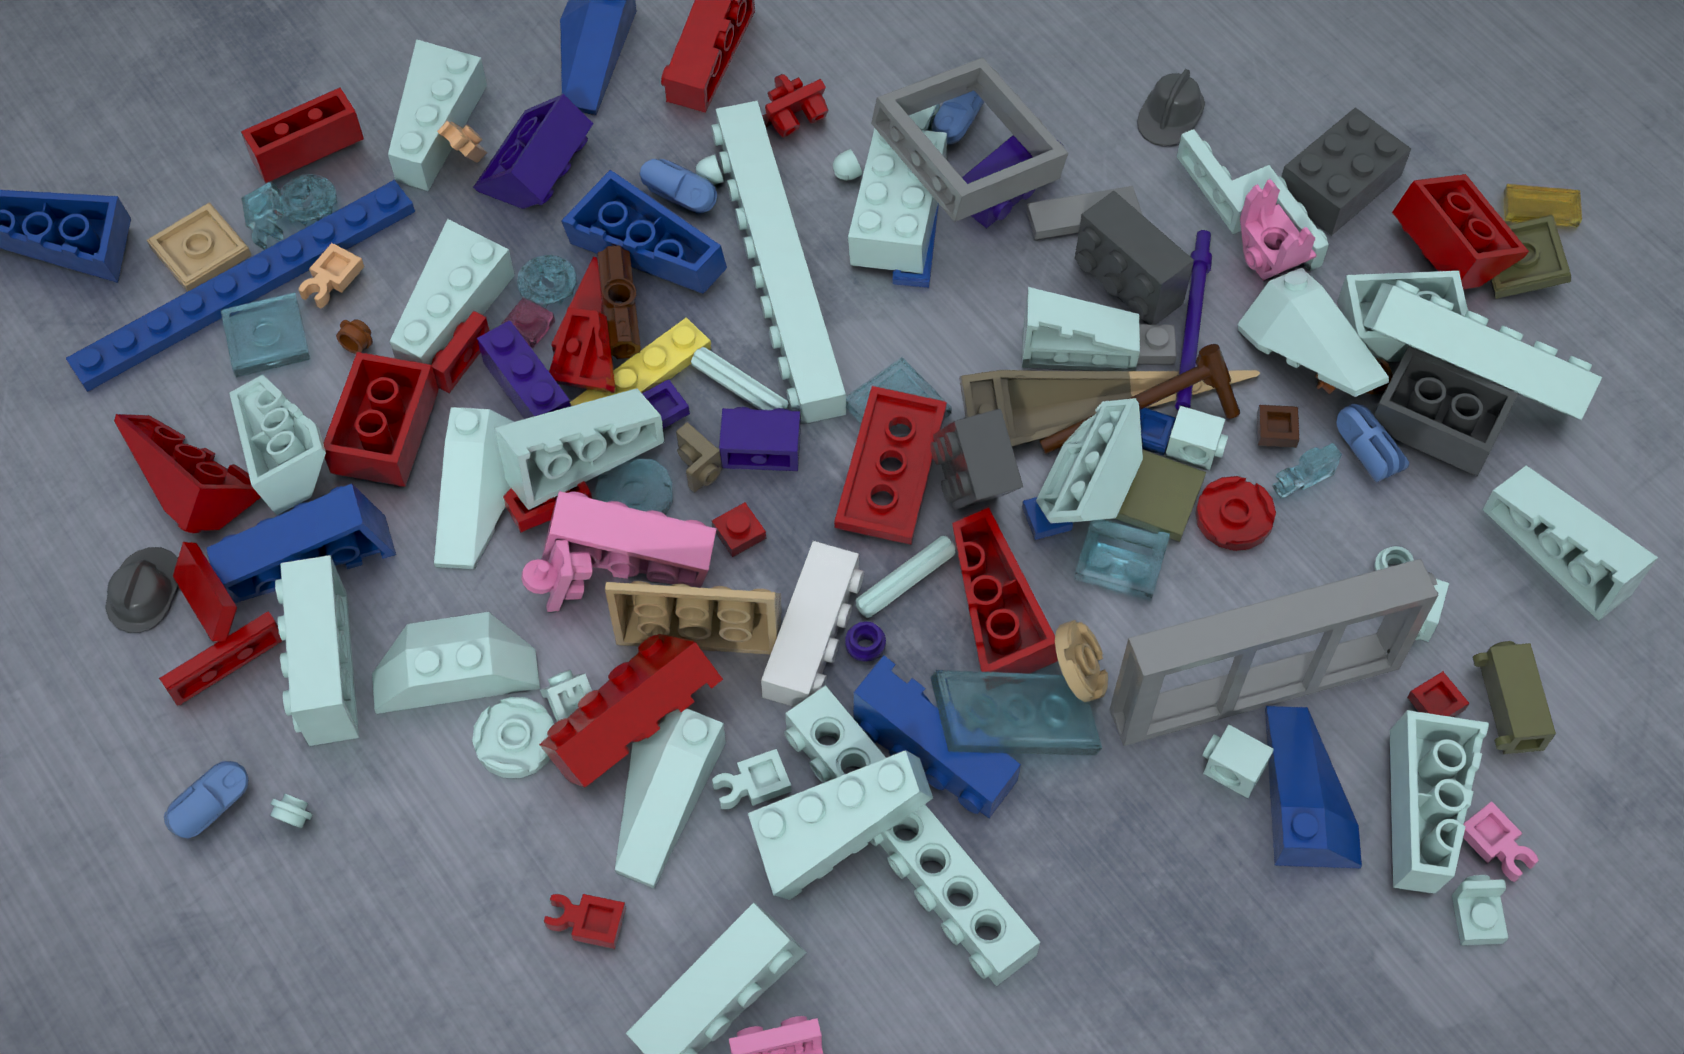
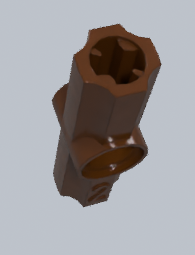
M607 246L606 249L597 253L602 299L601 313L607 316L611 355L615 356L616 359H626L640 353L641 350L635 303L636 288L633 284L630 251L624 250L621 246Z

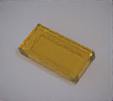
M1507 184L1504 190L1505 221L1524 222L1553 215L1556 225L1579 227L1582 221L1580 190Z

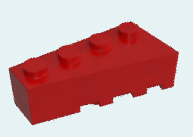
M755 0L694 1L669 65H666L662 73L661 85L665 86L666 102L706 113L755 13Z
M664 634L650 636L638 647L639 652L629 662L618 665L608 675L609 680L602 687L589 692L579 701V708L568 718L559 720L550 727L547 732L548 737L539 745L569 782L584 788L629 754L627 745L631 741L639 742L645 738L648 739L661 729L658 725L659 720L663 716L676 709H679L680 712L684 711L695 702L690 696L706 683L712 689L723 680L696 642Z

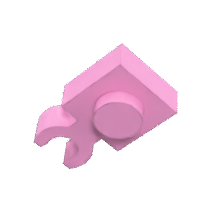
M1492 801L1464 823L1466 827L1463 838L1487 864L1497 857L1502 862L1503 873L1511 881L1516 882L1523 874L1515 865L1514 860L1523 861L1529 869L1533 868L1539 861L1534 851L1528 847L1519 846L1515 842L1522 835V832Z

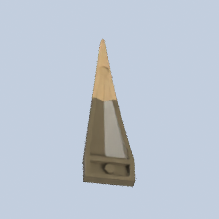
M996 370L962 375L959 377L965 418L1001 408L1011 445L1015 447L1046 438L1096 414L1095 409L1103 401L1128 399L1179 375V371ZM1230 370V384L1257 377L1260 372L1257 370ZM1201 381L1193 385L1192 395L1215 388ZM1176 393L1145 408L1176 400Z

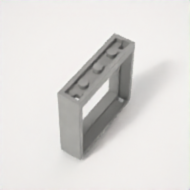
M984 58L884 94L876 99L871 124L954 222L1056 181L1061 177L1068 152ZM975 91L1033 158L967 184L909 115Z

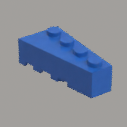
M0 190V249L118 283L131 217L118 196Z
M352 483L336 487L328 494L313 501L300 503L292 510L279 516L264 519L256 526L243 532L228 535L220 542L206 548L210 565L234 603L276 591L275 581L282 579L281 563L331 555L335 566L345 564L348 570L363 565L362 558L381 553L382 559L396 555L386 516Z

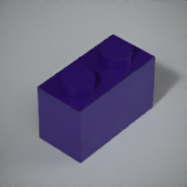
M748 407L722 408L719 442L722 468L798 471L801 435L800 411H790L784 408L773 410H752Z

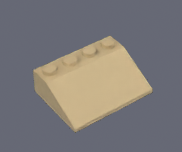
M634 581L632 583L606 582L605 593L616 645L640 646L650 636L664 634L694 641L704 651L771 655L780 631L782 614L781 593L771 592L767 589L746 591L732 590L724 586L712 588H697L686 584L665 586L651 585L643 581Z

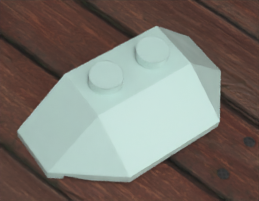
M1136 398L1103 401L1095 409L1096 414L1084 421L1064 442L1036 499L1037 504L1050 523L1081 522L1117 517L1143 460L1140 411Z
M490 612L407 624L372 673L374 709L376 714L540 689L535 648Z

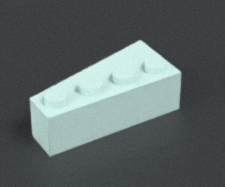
M416 39L388 152L396 182L429 191L452 150L451 143L437 131L446 121H452L463 128L487 87L481 57Z
M447 219L390 339L394 357L396 359L432 365L434 356L439 350L445 349L453 338L457 326L461 322H465L473 311L483 315L515 276L509 249Z
M638 388L494 427L506 482L528 510L546 502L552 497L558 496L559 491L566 492L576 487L577 484L583 481L586 482L664 443L661 415Z
M1407 710L1390 729L1393 888L1435 894L1455 876L1466 827L1464 826L1467 809L1471 806L1474 792L1472 791L1475 772L1480 766L1482 757L1480 750L1482 741L1487 735L1488 722Z
M905 750L749 812L748 816L773 895L791 900L801 893L805 886L817 878L821 879L832 871L836 864L850 854H856L866 847L868 842L881 832L891 829L932 800L933 796L920 758Z

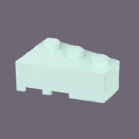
M1028 287L1022 334V368L1136 371L1140 353L1139 314Z

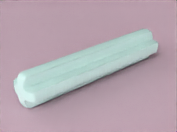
M702 347L694 352L691 360L693 367L759 410L789 408L787 400L707 348Z
M940 536L857 597L856 608L865 618H871L955 555V545L947 536Z

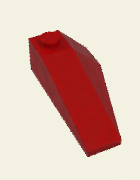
M116 414L114 422L163 510L178 523L180 529L189 533H200L202 530H220L261 498L252 487L249 474L237 465L232 464L228 468L214 461L216 453L207 448L199 449L195 446L184 444L185 435L150 415Z

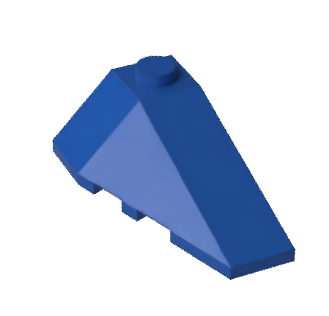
M568 0L560 19L562 94L582 113L597 115L637 12L635 0Z
M1266 706L1267 745L1274 749L1268 762L1274 865L1360 869L1362 867L1359 825L1308 707Z

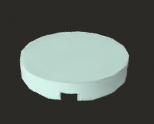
M509 697L500 700V703L492 708L489 706L481 713L474 725L472 742L478 760L489 772L502 778H523L536 773L550 760L539 744L548 737L547 732L554 725L552 717L540 703L526 697Z

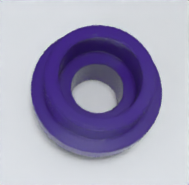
M859 622L852 626L846 634V650L856 660L864 662L875 660L885 650V634L880 627L872 622ZM867 639L873 644L870 647H862L858 643L861 640Z

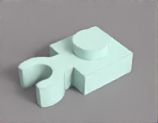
M777 749L738 762V775L721 773L712 779L714 790L722 787L732 789L729 795L719 798L721 809L735 807L741 797L747 795L753 806L792 792L791 783Z

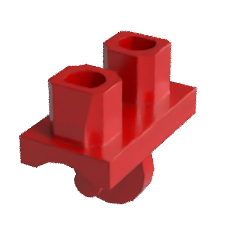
M785 74L775 77L776 88L768 92V97L772 102L765 105L766 114L762 115L765 127L773 125L780 136L784 138L793 134L800 127V123L794 115L795 113L803 110L810 123H815L826 117L829 111L823 98L826 86L821 79L803 87L799 77L792 81Z

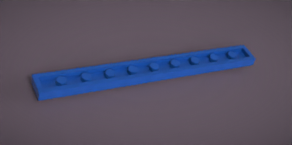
M393 180L66 357V360L88 392L309 271V268L331 243L347 250L415 212L413 203L397 182Z

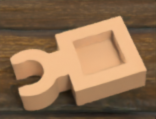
M446 121L437 131L451 143L450 146L456 151L459 150L465 157L476 163L487 154L479 145L482 138L467 124L462 128L452 121Z
M331 243L309 268L313 278L305 280L300 285L299 293L301 298L306 300L312 293L319 292L314 297V300L320 309L325 307L330 301L332 289L342 293L364 268L362 258Z

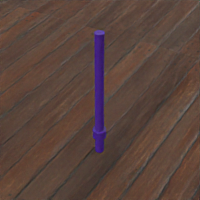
M1207 230L1197 232L1195 250L1190 254V257L1194 259L1191 271L1179 374L1196 366L1206 275L1211 271L1212 254L1209 252L1211 233ZM1193 385L1176 393L1175 408L1178 411L1180 406L1191 407Z

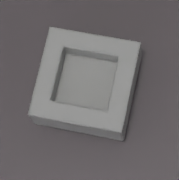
M1139 324L1140 353L1137 364L1175 365L1177 357L1175 325Z

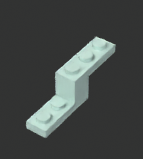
M1194 129L1181 134L1177 153L1178 160L1232 234L1241 231L1240 217L1246 195L1257 184L1263 189L1267 180L1271 179L1280 190L1276 205L1279 204L1299 232L1304 227H1307L1315 237L1312 249L1317 256L1303 264L1309 271L1322 266L1329 246L1326 235L1321 229L1316 228L1308 217L1305 207L1295 200L1289 192L1285 180L1277 176L1270 165L1232 180L1227 168L1221 166L1213 156L1210 145L1206 141H1202Z

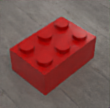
M361 352L356 353L323 442L326 451L324 459L331 474L406 487L439 391L432 365Z

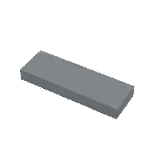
M1133 186L1027 203L1026 211L1035 240L1079 233L1081 214L1112 191L1117 192L1142 214Z

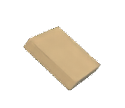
M210 202L147 239L152 251L187 292L251 256L249 247Z

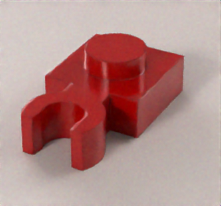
M582 894L580 905H574L564 895H551V905L561 907L565 911L559 918L545 916L544 923L548 929L563 931L568 927H572L571 936L574 941L612 949L616 948L626 911L625 902Z

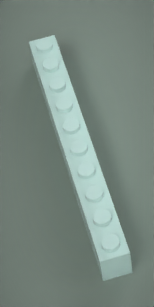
M758 101L717 108V124L711 125L715 146H722L723 152H719L720 165L723 174H730L731 180H727L731 202H738L739 208L735 209L739 230L745 229L747 237H743L747 259L754 258L756 266L752 267V276L756 289H763L764 296L760 297L763 316L765 319L771 318L773 326L769 327L771 344L773 349L780 348L782 357H778L777 361L781 379H788L791 388L786 389L790 410L800 411L801 425L846 415V393Z

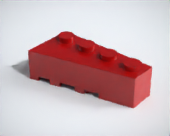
M988 507L953 522L955 544L985 693L1057 662L1055 635L990 508Z

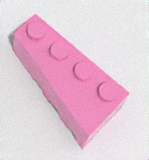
M559 491L541 560L548 562L556 540H568L570 552L589 551L592 568L608 569L612 572L613 577L628 579V577L636 576L638 573L647 574L646 577L651 582L686 584L701 588L709 571L716 528L708 527L697 520L683 521L670 518L659 511L651 510L645 512L628 508L627 505L617 501L603 502L591 499L580 492L566 493Z

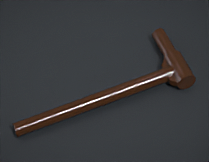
M1218 344L1207 345L1199 351L1195 362L1196 367L1128 398H1136L1139 403V410L1203 381L1204 384L1215 388L1226 418H1234L1240 414V409L1230 385L1231 376ZM1090 417L1039 440L1045 455L1061 448L1077 428Z

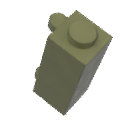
M1503 641L1494 644L1487 652L1474 655L1472 657L1474 666L1481 669L1499 736L1494 740L1496 749L1502 750L1503 754L1544 751L1556 735L1531 643L1515 644L1512 641Z

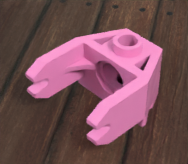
M1271 179L1267 180L1263 189L1257 184L1246 195L1240 217L1243 252L1246 263L1252 270H1256L1263 281L1297 267L1317 256L1312 249L1315 237L1310 230L1304 227L1299 232L1279 204L1276 205L1280 190Z

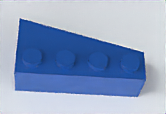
M609 170L561 220L570 244L596 254L606 249L607 246H621L624 250L630 251L631 267L702 294L727 269L720 244L612 170Z
M883 655L854 691L853 719L874 744L877 742L889 750L890 756L906 750L919 757L927 781L931 786L938 790H948L958 797L959 803L965 809L974 814L980 812L990 819L1018 781L1021 764L980 731L973 730L969 734L964 730L965 725L955 711L947 705L938 708L934 706L923 693L926 688L913 678L908 683L904 682L891 671L896 664Z

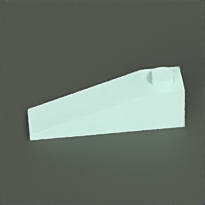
M1303 268L1270 280L1237 324L1238 331L1258 350L1266 354L1274 351L1286 357L1287 364L1295 368L1303 365L1317 372L1319 380L1354 397L1389 383V376L1323 286Z
M687 708L682 712L676 709L673 712L667 713L659 720L658 726L661 729L648 739L645 738L639 742H634L632 745L615 872L651 888H655L726 744L724 723Z

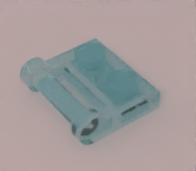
M1104 519L1090 521L1074 580L1152 601L1170 534L1162 531L1155 534ZM1103 535L1153 549L1152 556L1098 542L1099 536Z

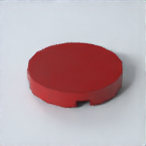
M1230 476L1221 477L1206 486L1199 497L1195 516L1198 528L1206 539L1218 547L1239 551L1249 550L1264 542L1272 531L1276 510L1272 497L1264 487L1258 483L1254 485L1251 482H1247L1246 478Z

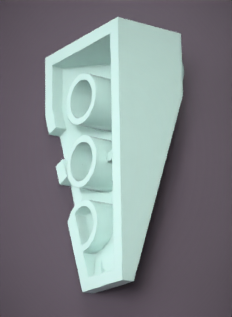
M263 374L231 391L229 394L251 485L278 516L312 497L326 454L320 430L310 418L308 419Z
M451 407L444 446L434 556L435 567L475 569L495 533V525L504 508H506L503 496L511 487L505 479L494 427L514 421L490 409Z

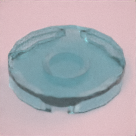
M636 456L599 475L595 489V500L603 502L617 501L627 505L628 508L645 512L654 510L666 515L673 503V484L667 470L656 460L647 458V460L637 459Z

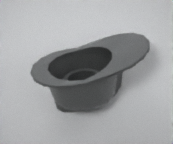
M1185 69L1182 74L1172 73L1163 76L1156 83L1143 104L1137 119L1138 129L1144 139L1152 144L1160 146L1179 144L1181 134L1193 130L1203 113L1205 106L1204 97L1201 94L1198 83L1190 77L1189 70Z
M148 547L138 550L127 557L120 568L112 575L108 582L105 608L108 619L116 628L127 633H141L154 628L164 619L178 588V584L173 578L178 557L172 551L162 547Z

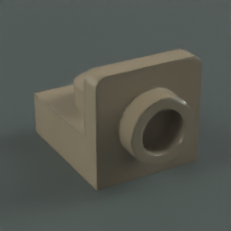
M686 422L676 431L679 447L677 452L681 459L690 466L686 470L688 487L695 493L702 486H709L718 478L722 470L720 450Z

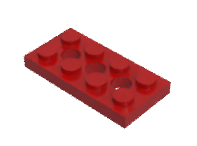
M876 386L871 387L834 520L835 528L912 545L933 463L930 443L934 442L933 435L942 429L947 409L946 401ZM896 424H904L910 428L911 432L905 437H896L891 434L890 429ZM893 457L900 460L902 466L896 471H887L880 464L884 459ZM885 491L892 495L893 500L891 503L881 506L875 504L871 497L877 492Z

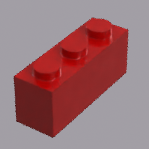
M341 87L241 131L250 158L265 183L364 139L356 111Z

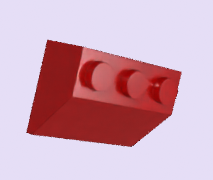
M1466 174L1414 180L1392 211L1393 215L1401 223L1403 230L1411 236L1422 250L1424 257L1433 264L1437 271H1459L1463 290L1482 286L1523 259L1529 252Z

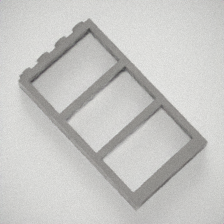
M1417 559L1128 638L1110 706V713L1123 746L1399 670L1439 596V592L1434 587V585H1438L1436 578L1432 573L1427 572L1422 560ZM1385 615L1377 633L1339 643L1347 625ZM1324 632L1317 650L1250 668L1257 650ZM1235 657L1227 675L1160 693L1166 675Z

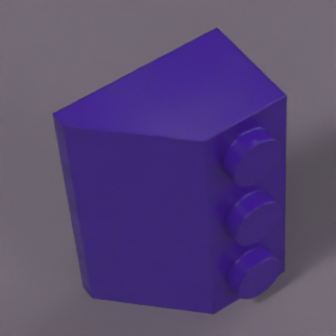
M564 94L525 110L473 188L479 193L521 209L536 204L543 205L553 195L554 189L552 186L556 180L565 175L570 169L571 163L569 160L573 154L582 149L587 143L588 137L586 135L594 123Z

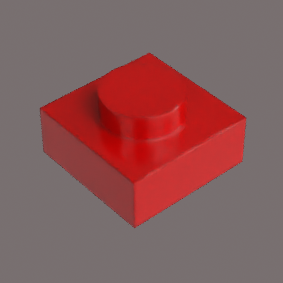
M745 502L711 520L712 528H716L717 536L732 557L766 539L765 529Z
M1444 671L1411 690L1407 697L1418 712L1449 717L1457 716L1465 711L1470 704Z

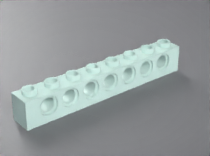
M826 685L785 713L786 731H784L786 739L797 752L803 750L811 760L809 764L812 771L822 783L845 775L843 770L847 767L856 766L862 768L886 758ZM823 736H833L838 741L833 745H822L818 742V739ZM926 805L920 807L891 829L884 830L870 840L872 845L877 846L880 844L889 855L887 860L893 871L901 879L907 877L916 888L914 894L919 903L928 912L934 910L942 919L941 927L951 942L955 945L961 943L971 955L969 957L970 964L981 978L986 979L989 977L997 987L1037 956L1040 945L1038 938ZM900 829H910L916 834V837L912 840L904 841L897 838L895 833ZM927 861H936L942 865L943 869L938 873H928L921 865ZM955 893H962L971 902L966 906H955L949 901L948 897ZM982 926H989L996 930L998 937L993 940H984L977 935L976 930Z

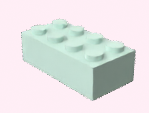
M875 128L848 235L850 265L887 270L896 269L923 274L938 202ZM921 130L947 160V133Z
M331 555L281 563L282 579L275 581V589L278 602L283 604L284 615L278 616V629L281 640H286L287 652L280 654L283 676L289 679V690L283 691L285 713L287 716L292 715L296 733L302 732L309 746L359 738L347 592Z

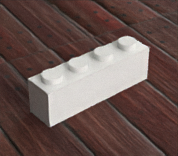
M816 541L812 542L761 679L762 698L795 707L826 685L827 675L823 674L827 662L833 663L836 658L840 640L835 639L839 627L846 628L852 610V605L848 604L851 593L858 594L864 577V571L859 569L858 553Z

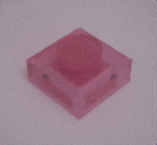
M523 297L501 325L510 320L528 345L534 348L555 323L554 313Z

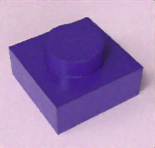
M669 379L642 393L661 415L663 429L690 414L689 405Z

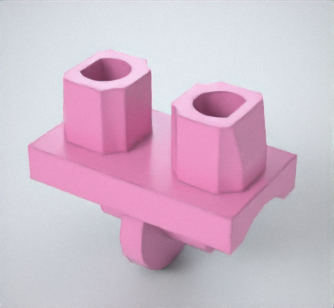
M556 540L548 562L537 559L525 565L521 575L522 583L527 590L533 593L544 594L549 592L550 597L546 604L547 612L559 611L563 600L582 599L584 580H590L592 575L590 552H570L568 540Z

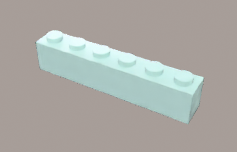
M1397 280L1395 286L1382 283L1363 326L1552 409L1582 420L1602 379L1601 376L1590 372L1592 364L1570 356L1568 362L1555 357L1558 349L1536 341L1534 346L1521 342L1523 334L1508 327L1501 326L1498 332L1486 326L1489 319L1468 310L1465 316L1452 311L1454 304L1440 297L1432 295L1430 301L1417 296L1419 288L1406 282Z

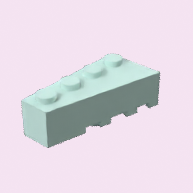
M1527 465L1495 488L1483 508L1485 513L1598 621L1634 593L1658 558Z
M753 903L626 1034L644 1054H698L709 1042L715 1041L722 1036L734 1019L753 1004L758 997L807 952L771 915Z

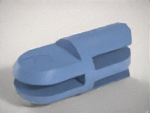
M971 91L943 102L933 118L932 131L947 133V145L959 142L973 123L984 101L975 91Z
M651 159L641 167L640 178L642 183L654 194L676 205L678 204L696 213H704L711 210L716 204L717 192L715 186L709 180L665 159Z
M1356 403L1339 411L1336 423L1341 436L1375 482L1393 476L1409 467L1410 462L1367 407Z
M222 761L210 768L167 807V811L164 813V823L168 830L177 836L188 839L203 832L247 790L249 778L245 768L233 761Z

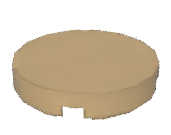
M1072 620L1059 625L1056 630L1055 647L1057 659L1062 674L1075 696L1083 702H1090L1104 697L1108 688V673L1106 669L1100 671L1098 661L1103 659V653L1095 635L1087 625Z

